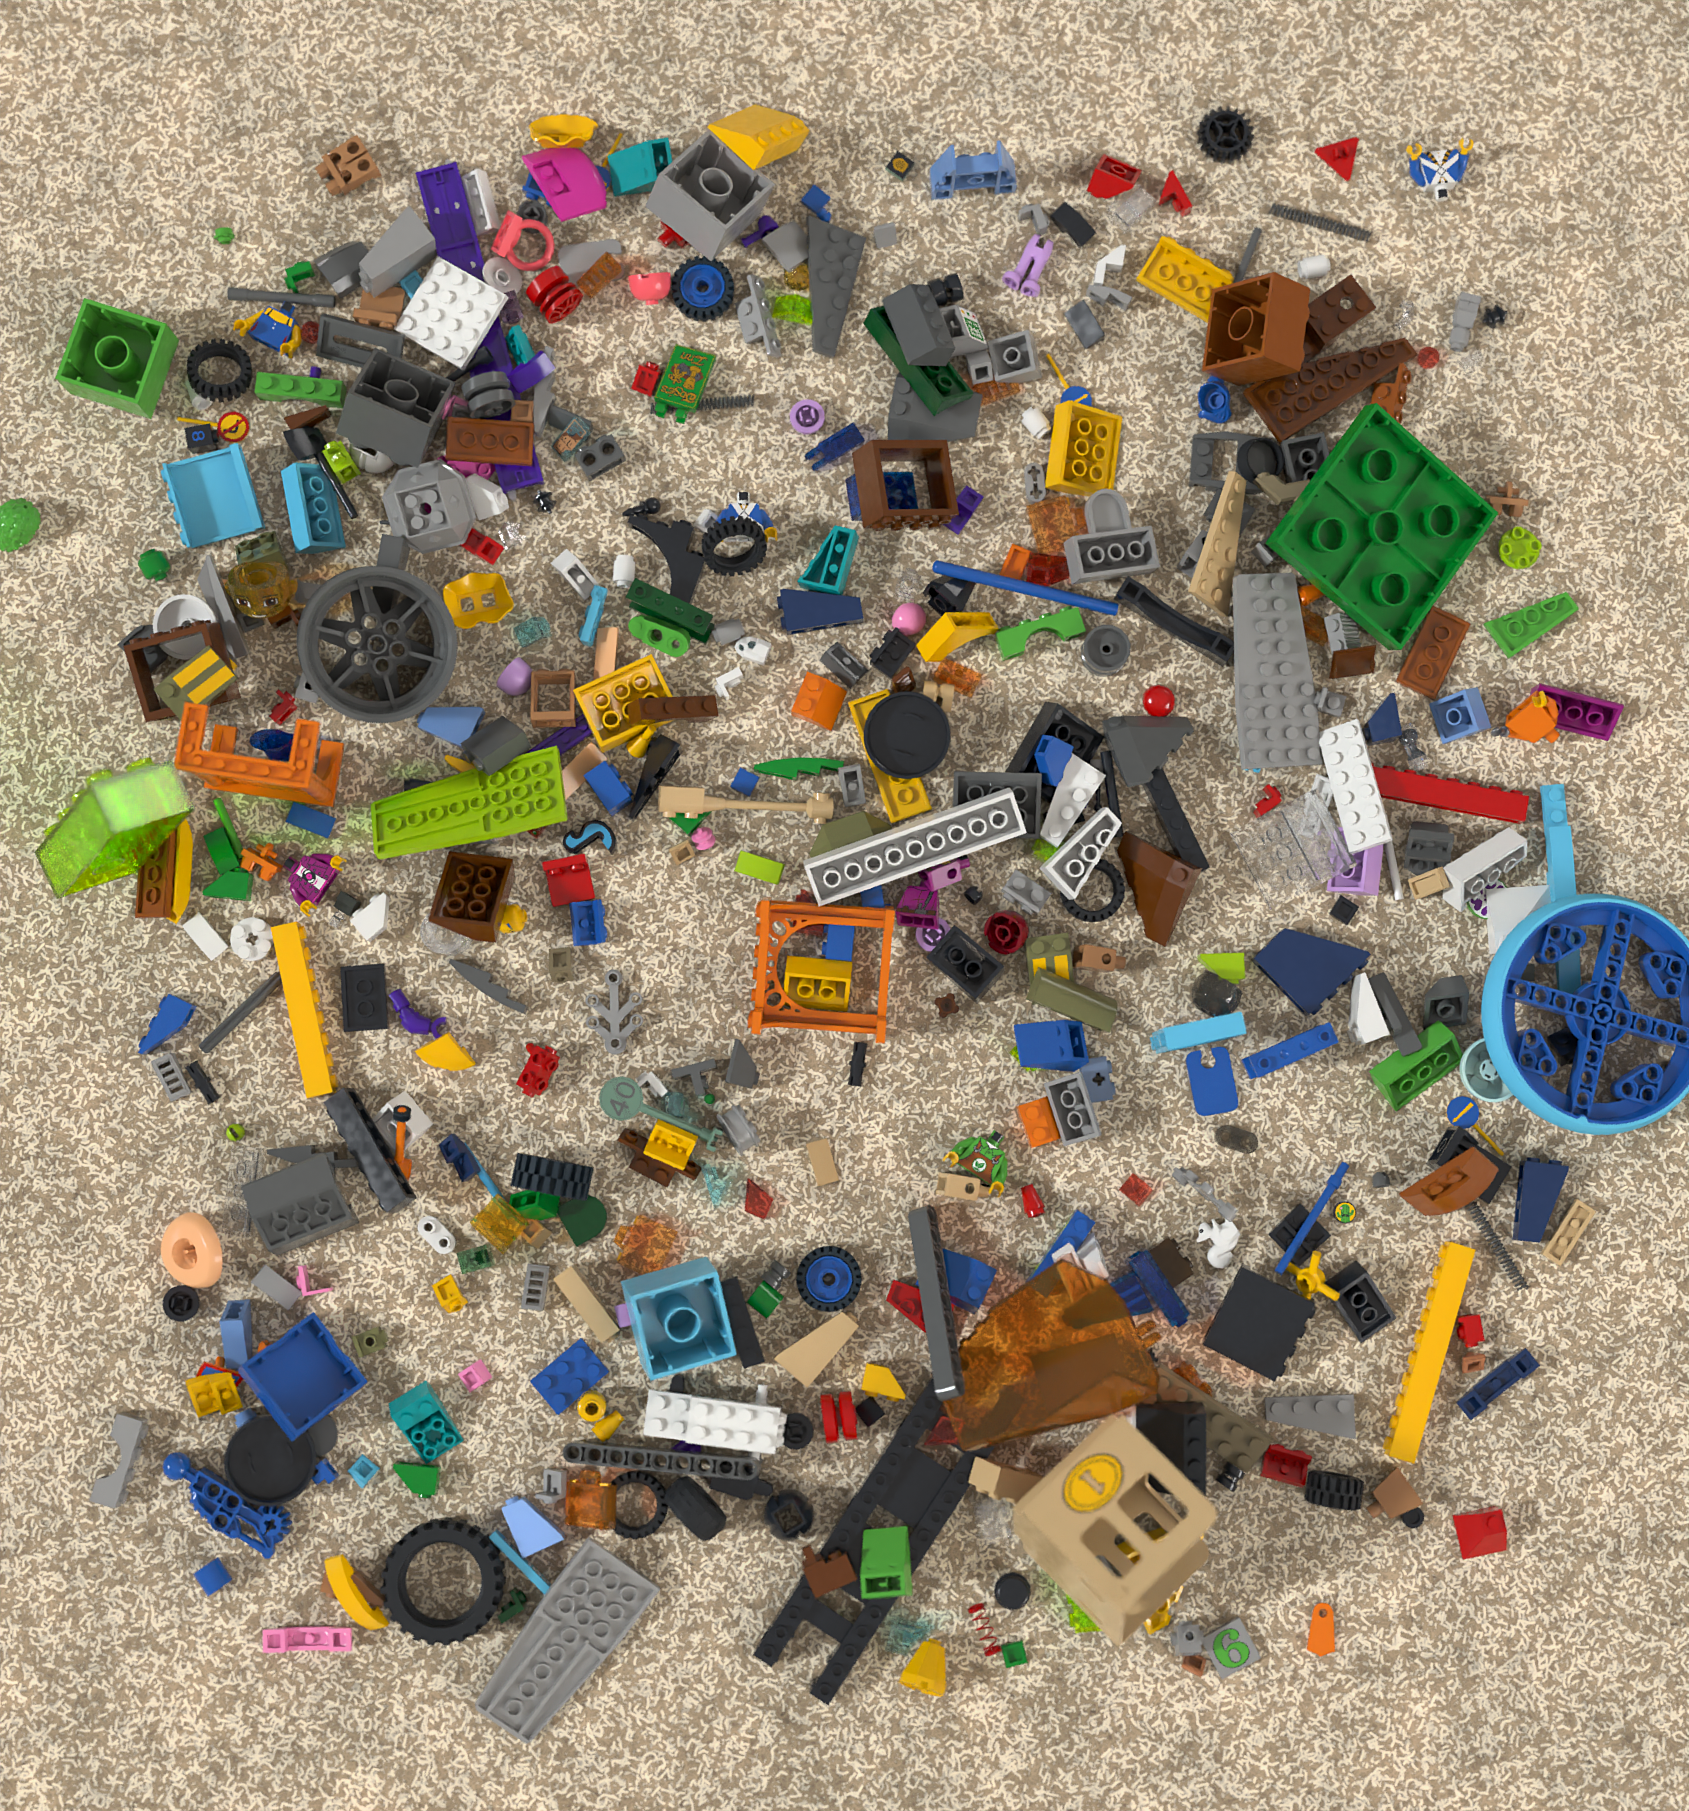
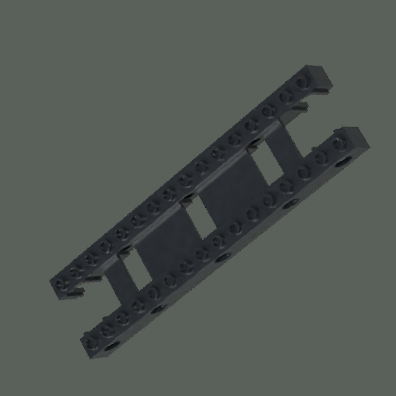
M960 1356L962 1373H966V1367L969 1362ZM932 1375L816 1553H820L827 1560L829 1559L828 1555L840 1550L841 1553L846 1551L856 1573L857 1580L840 1588L864 1604V1608L858 1618L851 1623L817 1600L805 1573H803L755 1647L753 1655L772 1667L775 1662L778 1663L780 1654L789 1640L795 1637V1631L802 1620H807L839 1642L832 1654H828L827 1665L819 1678L816 1677L811 1680L809 1688L811 1695L829 1705L898 1598H862L860 1573L864 1530L874 1529L866 1521L878 1504L913 1528V1532L909 1537L912 1576L971 1485L968 1481L975 1457L988 1459L1025 1400L1004 1386L1002 1391H998L997 1403L990 1413L983 1414V1420L973 1433L939 1410L944 1401H940L936 1395ZM926 1429L961 1451L962 1456L954 1469L951 1468L949 1471L915 1448Z

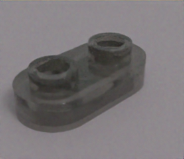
M1223 1125L1218 1127L1214 1133L1215 1142L1227 1149L1249 1154L1258 1147L1256 1135L1239 1128ZM1223 1132L1229 1135L1226 1141L1221 1138ZM1245 1138L1250 1141L1248 1147H1244L1242 1144Z

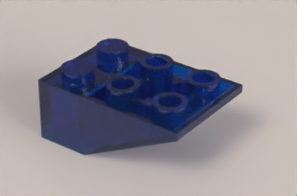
M883 472L888 509H918L913 472ZM853 474L845 480L851 521H862L856 477Z

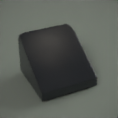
M872 1396L856 1407L857 1414L867 1428L885 1415L883 1409Z

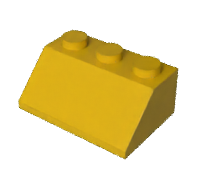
M787 955L784 992L794 1002L805 1008L847 1012L852 962ZM784 1003L785 1006H790L789 1003Z

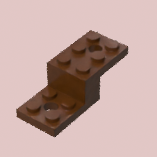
M1352 274L1308 304L1310 315L1305 328L1303 344L1305 356L1303 362H1309L1336 343L1342 333L1376 310V306ZM1342 300L1350 301L1351 308L1344 309L1340 302Z

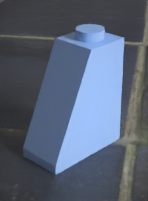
M516 1495L505 1500L506 1505L501 1509L522 1558L558 1543L566 1537L564 1532L526 1497L518 1498Z

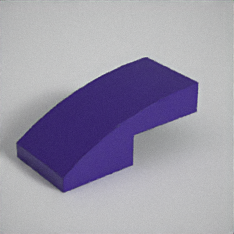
M540 350L526 364L520 363L507 375V378L517 393H521L537 384L556 368L547 355Z
M966 485L957 497L959 515L951 519L950 523L943 525L959 535L984 496Z

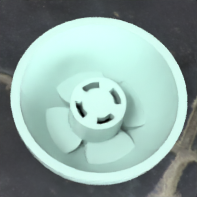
M1482 1038L1472 1043L1462 1055L1459 1066L1462 1083L1468 1092L1486 1102H1501L1513 1096L1492 1063L1485 1039Z

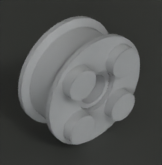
M732 1105V1110L722 1116L717 1114V1119L733 1147L740 1156H743L745 1150L753 1145L758 1147V1143L761 1141L756 1134L757 1130L751 1121L748 1122L745 1118L746 1114L740 1105Z

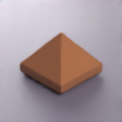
M1468 1352L1462 1360V1374L1484 1370L1485 1354Z
M1200 1655L1184 1656L1181 1667L1189 1673L1202 1677L1207 1659Z

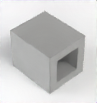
M986 350L965 354L968 375L973 385L993 380L992 364Z

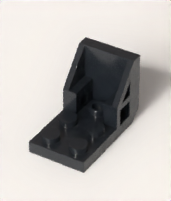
M1448 1127L1426 1164L1433 1170H1437L1474 1146L1499 1169L1492 1183L1478 1197L1487 1204H1490L1512 1166L1478 1146L1479 1142L1462 1127Z

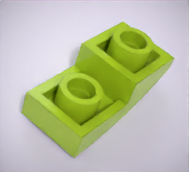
M741 850L734 871L779 885L785 864Z

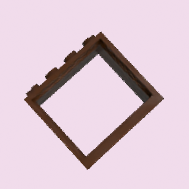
M871 440L852 453L863 529L872 528L875 531H881L885 528H891V531H899L904 528H909L911 531L928 528V530L940 529L941 525L950 523L951 519L959 515L947 440ZM881 462H924L931 509H888Z
M200 620L191 623L192 627L190 625L171 628V633L170 631L150 634V637L129 640L130 644L123 646L146 723L168 719L176 715L169 707L161 709L157 693L153 690L155 686L144 650L202 634L205 645H210L233 671L219 623H211V620ZM235 681L209 707L240 699L241 695L237 682Z

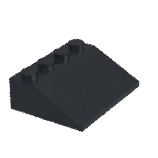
M1045 701L1005 772L1040 773L1034 754L1042 735L1053 736L1073 746L1072 754L1090 764V760L1094 757L1104 736L1060 704ZM1042 778L1041 799L1051 804L1057 787L1044 784Z
M1203 1403L1136 1404V1429L1203 1496H1206V1411ZM1149 1473L1148 1482L1156 1492L1173 1495L1153 1474Z

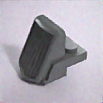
M1412 822L1405 849L1404 868L1418 876L1439 867L1444 868L1450 863L1454 833H1448V825Z

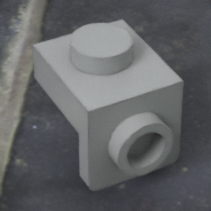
M1027 204L1019 210V221L1031 218L1037 234L1045 235L1049 226V219L1046 213L1043 214L1040 204Z
M554 1468L544 1469L543 1492L536 1493V1498L543 1499L544 1503L554 1504L557 1503V1500L566 1498L567 1471Z

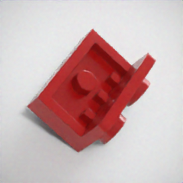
M1270 1444L1263 1453L1260 1476L1303 1488L1306 1483L1308 1464L1312 1461V1456L1307 1455L1301 1450H1289L1280 1444Z

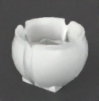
M351 443L349 444L350 456L354 463L360 469L365 468L366 472L381 473L394 465V462L386 454L378 451L373 456L362 451V448L356 447Z

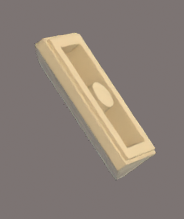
M827 1138L807 1143L806 1146L817 1185L821 1186L838 1181L837 1171Z

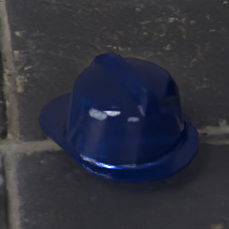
M263 729L254 733L250 737L249 743L252 747L264 751L269 760L290 761L294 734L277 729Z

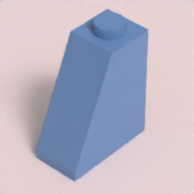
M427 707L425 712L422 711L420 713L417 723L421 731L462 748L460 743L477 732L486 712L480 707Z
M250 1299L228 1301L220 1319L227 1369L238 1370L242 1364L253 1357Z

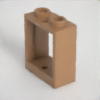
M565 668L558 671H549L547 669L531 671L530 720L533 728L576 727V696L573 692L576 689L575 671ZM570 684L569 711L538 712L539 685Z

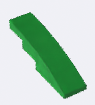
M801 757L778 759L755 764L754 772L796 781L798 772L818 777L820 776L821 769L838 772V768L844 766V761Z

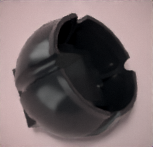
M795 1489L780 1490L779 1495H772L765 1505L763 1515L765 1525L770 1527L769 1532L775 1538L782 1541H796L801 1534L805 1536L814 1522V1508L812 1504H808L809 1498ZM793 1502L803 1520L784 1530L775 1513Z

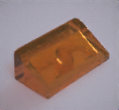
M1300 606L1305 637L1323 647L1328 640L1324 618Z
M944 658L936 670L933 681L941 685L943 683L955 685L954 691L972 698L982 675Z

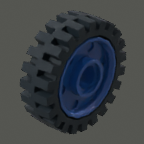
M695 256L693 260L689 258L685 264L679 265V269H676L672 278V297L676 307L687 318H693L694 321L702 320V322H707L708 319L713 321L717 316L721 317L723 312H727L733 302L734 282L727 266L725 267L721 261L717 262L716 258L712 261L705 256L703 258ZM700 286H706L708 287V290L705 292L698 291V288Z
M823 1246L809 1252L801 1261L796 1275L797 1288L803 1300L814 1309L823 1312L839 1311L850 1305L857 1297L862 1282L861 1270L855 1258L846 1250L835 1246ZM824 1274H834L835 1282L832 1285H826L822 1279Z

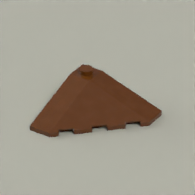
M1125 831L1117 853L1119 858L1122 859L1128 885L1132 888L1135 897L1134 903L1138 915L1142 918L1146 938L1166 947L1202 868Z

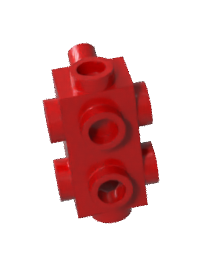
M528 1043L525 1048L531 1056L516 1085L523 1088L522 1093L533 1098L535 1094L540 1096L542 1091L547 1089L548 1080L552 1072L557 1070L560 1057L556 1055L558 1051L546 1045L545 1048L537 1045L535 1046L533 1043Z

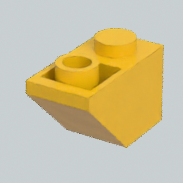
M866 1362L861 1390L865 1391V1395L878 1397V1394L887 1396V1400L894 1402L905 1399L906 1395L889 1367Z

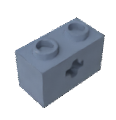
M1106 1056L1089 1058V1063L1079 1068V1070L1082 1072L1091 1103L1113 1100L1112 1095H1116L1114 1082H1110L1109 1073H1112L1111 1061L1107 1060ZM1096 1073H1098L1099 1077L1103 1078V1081L1099 1083L1100 1086L1097 1085V1082L1092 1081V1078L1096 1077Z

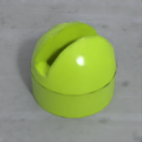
M231 1124L227 1128L226 1135L231 1141H240L245 1135V1129L240 1124ZM231 1128L239 1135L237 1138L232 1133Z

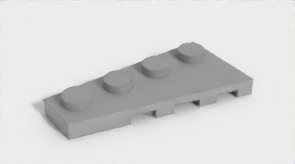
M1353 1394L1264 1397L1265 1420L1356 1439Z

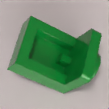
M300 261L295 263L294 266L285 269L287 277H284L288 290L292 289L294 293H299L296 282L316 275L310 261Z

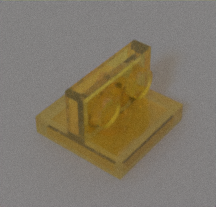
M496 1194L487 1206L469 1222L502 1254L511 1247L530 1224L499 1194Z

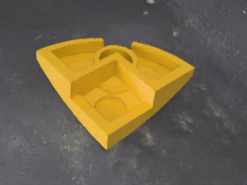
M449 1031L415 1050L416 1054L423 1061L435 1068L459 1071L476 1064L465 1047H460Z

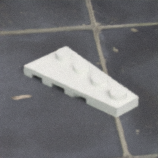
M1072 754L1070 761L1064 769L1063 778L1058 783L1040 832V837L1058 848L1106 775Z

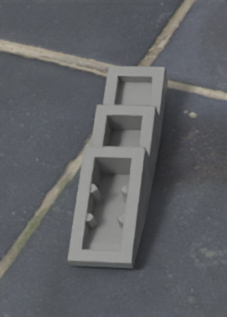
M545 346L544 353L553 363L555 358L554 349ZM554 371L535 384L533 404L534 430L539 438H541L547 424L552 405L554 406L556 401L554 393L550 392L556 378Z

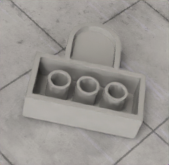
M1101 489L1092 494L1086 501L1084 509L1089 534L1072 536L1063 543L1071 583L1079 584L1150 574L1160 568L1152 526L1132 528L1126 501L1118 492L1111 489Z

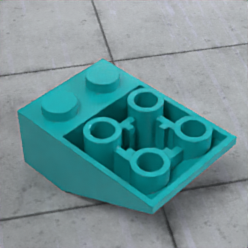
M669 137L647 140L608 155L614 197L652 191L659 173L672 163Z
M427 1380L388 1403L391 1418L425 1464L464 1441L438 1395Z

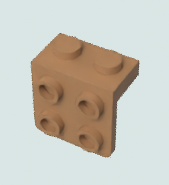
M390 287L375 298L370 292L366 293L362 289L359 309L354 308L353 311L355 322L389 331L394 330L402 316L405 300L404 289Z

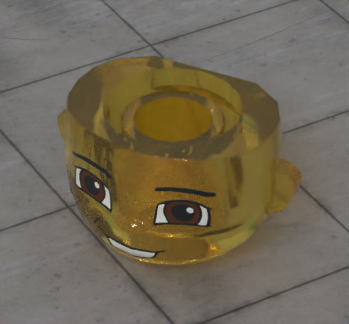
M277 561L244 562L230 570L224 589L231 595L235 606L242 613L252 618L262 619L275 616L288 606L292 595L297 592L298 582L291 580L286 566Z

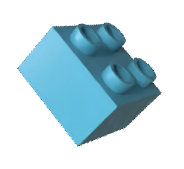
M707 1257L621 1281L640 1363L650 1381L737 1355L718 1272Z

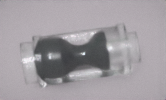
M1412 722L1401 726L1402 736L1399 737V741L1404 745L1407 752L1409 769H1415L1418 772L1427 768V763L1430 762V759H1427V755L1420 747L1418 733L1416 732L1417 728L1413 726Z

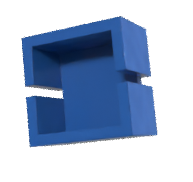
M603 761L583 775L611 816H614L633 802L631 799L633 795L631 789L625 781L621 783L618 780L621 776L612 763L608 765L606 761Z

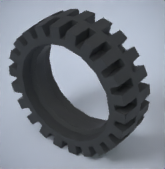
M211 339V344L206 340L202 342V346L198 344L195 346V350L192 349L187 359V375L190 386L198 395L201 393L202 398L207 399L209 396L210 401L215 402L216 398L219 399V402H224V398H227L229 402L233 401V396L236 399L239 398L241 393L244 394L247 388L250 387L252 365L249 355L247 356V352L245 349L242 350L239 344L234 346V342L230 340L225 344V339H220V342L216 343V339ZM220 356L236 361L241 368V374L231 383L223 385L211 384L199 376L198 368L205 360Z
M730 516L729 521L723 518L721 519V524L716 521L713 523L714 528L710 526L701 541L702 551L706 564L715 573L718 574L720 572L722 576H726L729 573L730 577L738 573V576L743 575L742 571L745 570L746 573L751 572L750 567L756 569L758 563L761 564L763 562V557L766 556L767 551L765 536L760 525L756 521H752L751 518L747 517L744 520L743 516H738V519L735 520L734 516ZM734 535H744L755 541L750 550L736 557H722L714 553L718 543Z
M1100 859L1093 868L1105 873L1113 884V896L1105 908L1098 911L1082 909L1075 903L1074 899L1069 900L1060 891L1063 905L1069 914H1072L1076 919L1084 922L1103 921L1111 917L1123 902L1125 896L1124 879L1121 877L1120 871L1105 859Z
M628 1471L610 1482L611 1486H607L603 1495L602 1514L605 1522L609 1525L608 1527L615 1534L627 1539L645 1538L662 1525L667 1515L668 1505L664 1500V1486L655 1476L653 1477L651 1474L642 1471ZM629 1483H641L648 1486L654 1493L657 1501V1510L654 1517L647 1524L639 1527L628 1526L622 1523L616 1517L613 1509L614 1497L617 1491Z

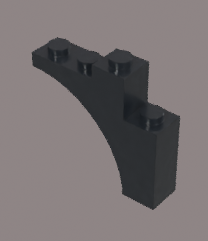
M630 514L627 522L629 528L648 537L659 548L667 561L671 576L670 595L692 605L706 566L702 553L694 550L691 553L688 552L695 533L692 524L685 520H680L679 522L674 520L671 528H669V525L664 522L657 521L654 523L648 521L649 518L644 515L636 514L634 516Z

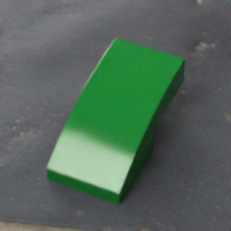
M224 827L203 836L220 875L241 865Z

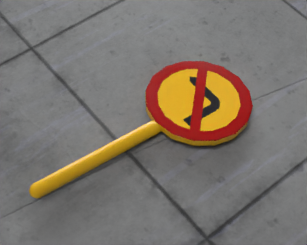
M238 412L223 414L218 423L183 417L177 418L181 422L200 425L210 423L211 426L217 427L220 437L230 443L242 441L249 432L247 418Z

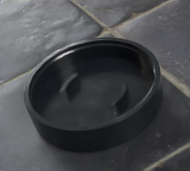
M907 691L885 697L873 707L865 722L864 744L870 759L884 773L896 778L912 779L928 774L943 761L950 747L951 727L946 713L936 701L921 693Z
M270 1413L254 1416L241 1424L231 1436L224 1457L225 1474L232 1489L244 1500L260 1506L281 1505L297 1497L311 1481L316 1465L315 1445L308 1430L292 1442Z

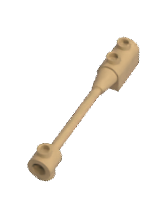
M659 785L658 812H663V817H676V813H685V818H698V814L723 810L725 808L806 812L809 818L814 819V823L826 824L827 819H832L834 804L833 798H830V793L813 792V797H810L807 803L745 801L705 796V788Z

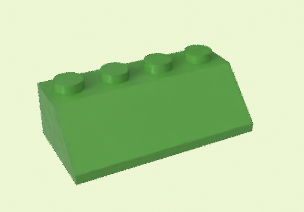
M1439 1020L1417 1035L1422 1045L1421 1050L1403 1057L1398 1049L1369 1071L1375 1085L1395 1111H1398L1460 1065L1463 1054L1456 1037Z

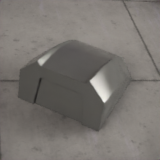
M351 241L323 254L314 260V263L331 284L338 297L343 299L361 286L359 262L369 251L362 242Z

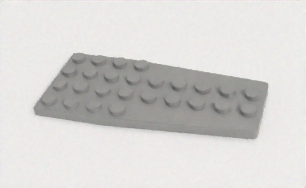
M1293 573L1239 574L1233 578L1235 708L1241 770L1321 765L1323 763L1319 745L1317 704L1314 703L1316 695L1295 575Z
M588 1537L545 1593L476 1700V1710L522 1742L530 1743L621 1642L660 1591V1586Z

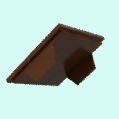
M1376 645L1333 651L1329 679L1374 673Z

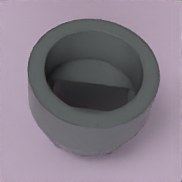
M1376 1172L1373 1175V1188L1391 1186L1390 1178L1385 1172Z

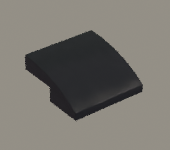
M1299 1203L1268 1235L1286 1252L1310 1212ZM1317 1220L1292 1258L1298 1266L1303 1264L1312 1255L1313 1251L1331 1236Z

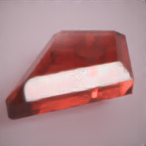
M748 1178L745 1212L765 1220L773 1198Z
M942 1416L924 1442V1445L958 1444L964 1422Z

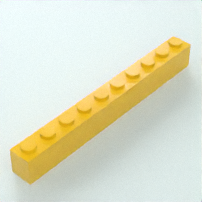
M1445 1241L1444 1245L1442 1244L1439 1248L1438 1257H1440V1261L1432 1272L1434 1282L1426 1293L1428 1303L1420 1314L1422 1324L1420 1330L1417 1329L1414 1335V1342L1416 1344L1414 1351L1411 1350L1407 1362L1410 1364L1408 1372H1404L1401 1384L1404 1385L1401 1394L1397 1395L1395 1401L1397 1411L1395 1415L1391 1416L1389 1427L1391 1428L1390 1435L1385 1437L1383 1443L1384 1454L1415 1464L1475 1249Z

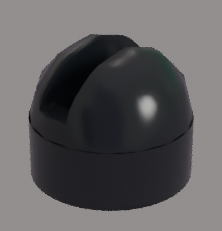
M971 886L964 892L966 899L973 905L980 902L983 897V892H978L977 889L979 887Z

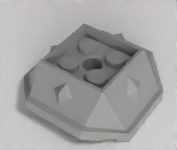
M442 459L420 464L418 468L411 466L398 470L382 496L393 536L404 538L408 547L422 554L465 543L476 520L464 475L449 466ZM425 503L430 504L431 513L425 511Z

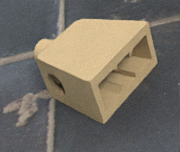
M939 1172L936 1194L977 1201L978 1197H989L990 1185L980 1184V1179Z

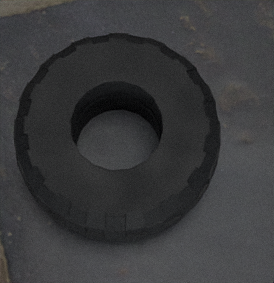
M679 1477L665 1491L664 1500L682 1524L698 1539L702 1541L711 1540L725 1527L727 1517L722 1509L691 1477Z

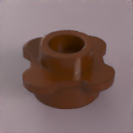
M948 993L943 998L937 997L934 1004L938 1006L940 1017L945 1018L948 1014L958 1013L959 1006L955 1003L954 994Z

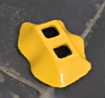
M559 114L541 117L533 121L528 129H530L532 140L540 143L543 148H583L585 142L591 139L593 131L598 128V125L585 116Z
M471 572L447 583L443 588V601L453 618L455 626L459 628L470 629L479 622L497 623L514 607V602L509 595L505 580L498 573ZM493 593L495 605L484 607L482 595ZM471 597L474 603V610L463 612L460 603L461 599Z

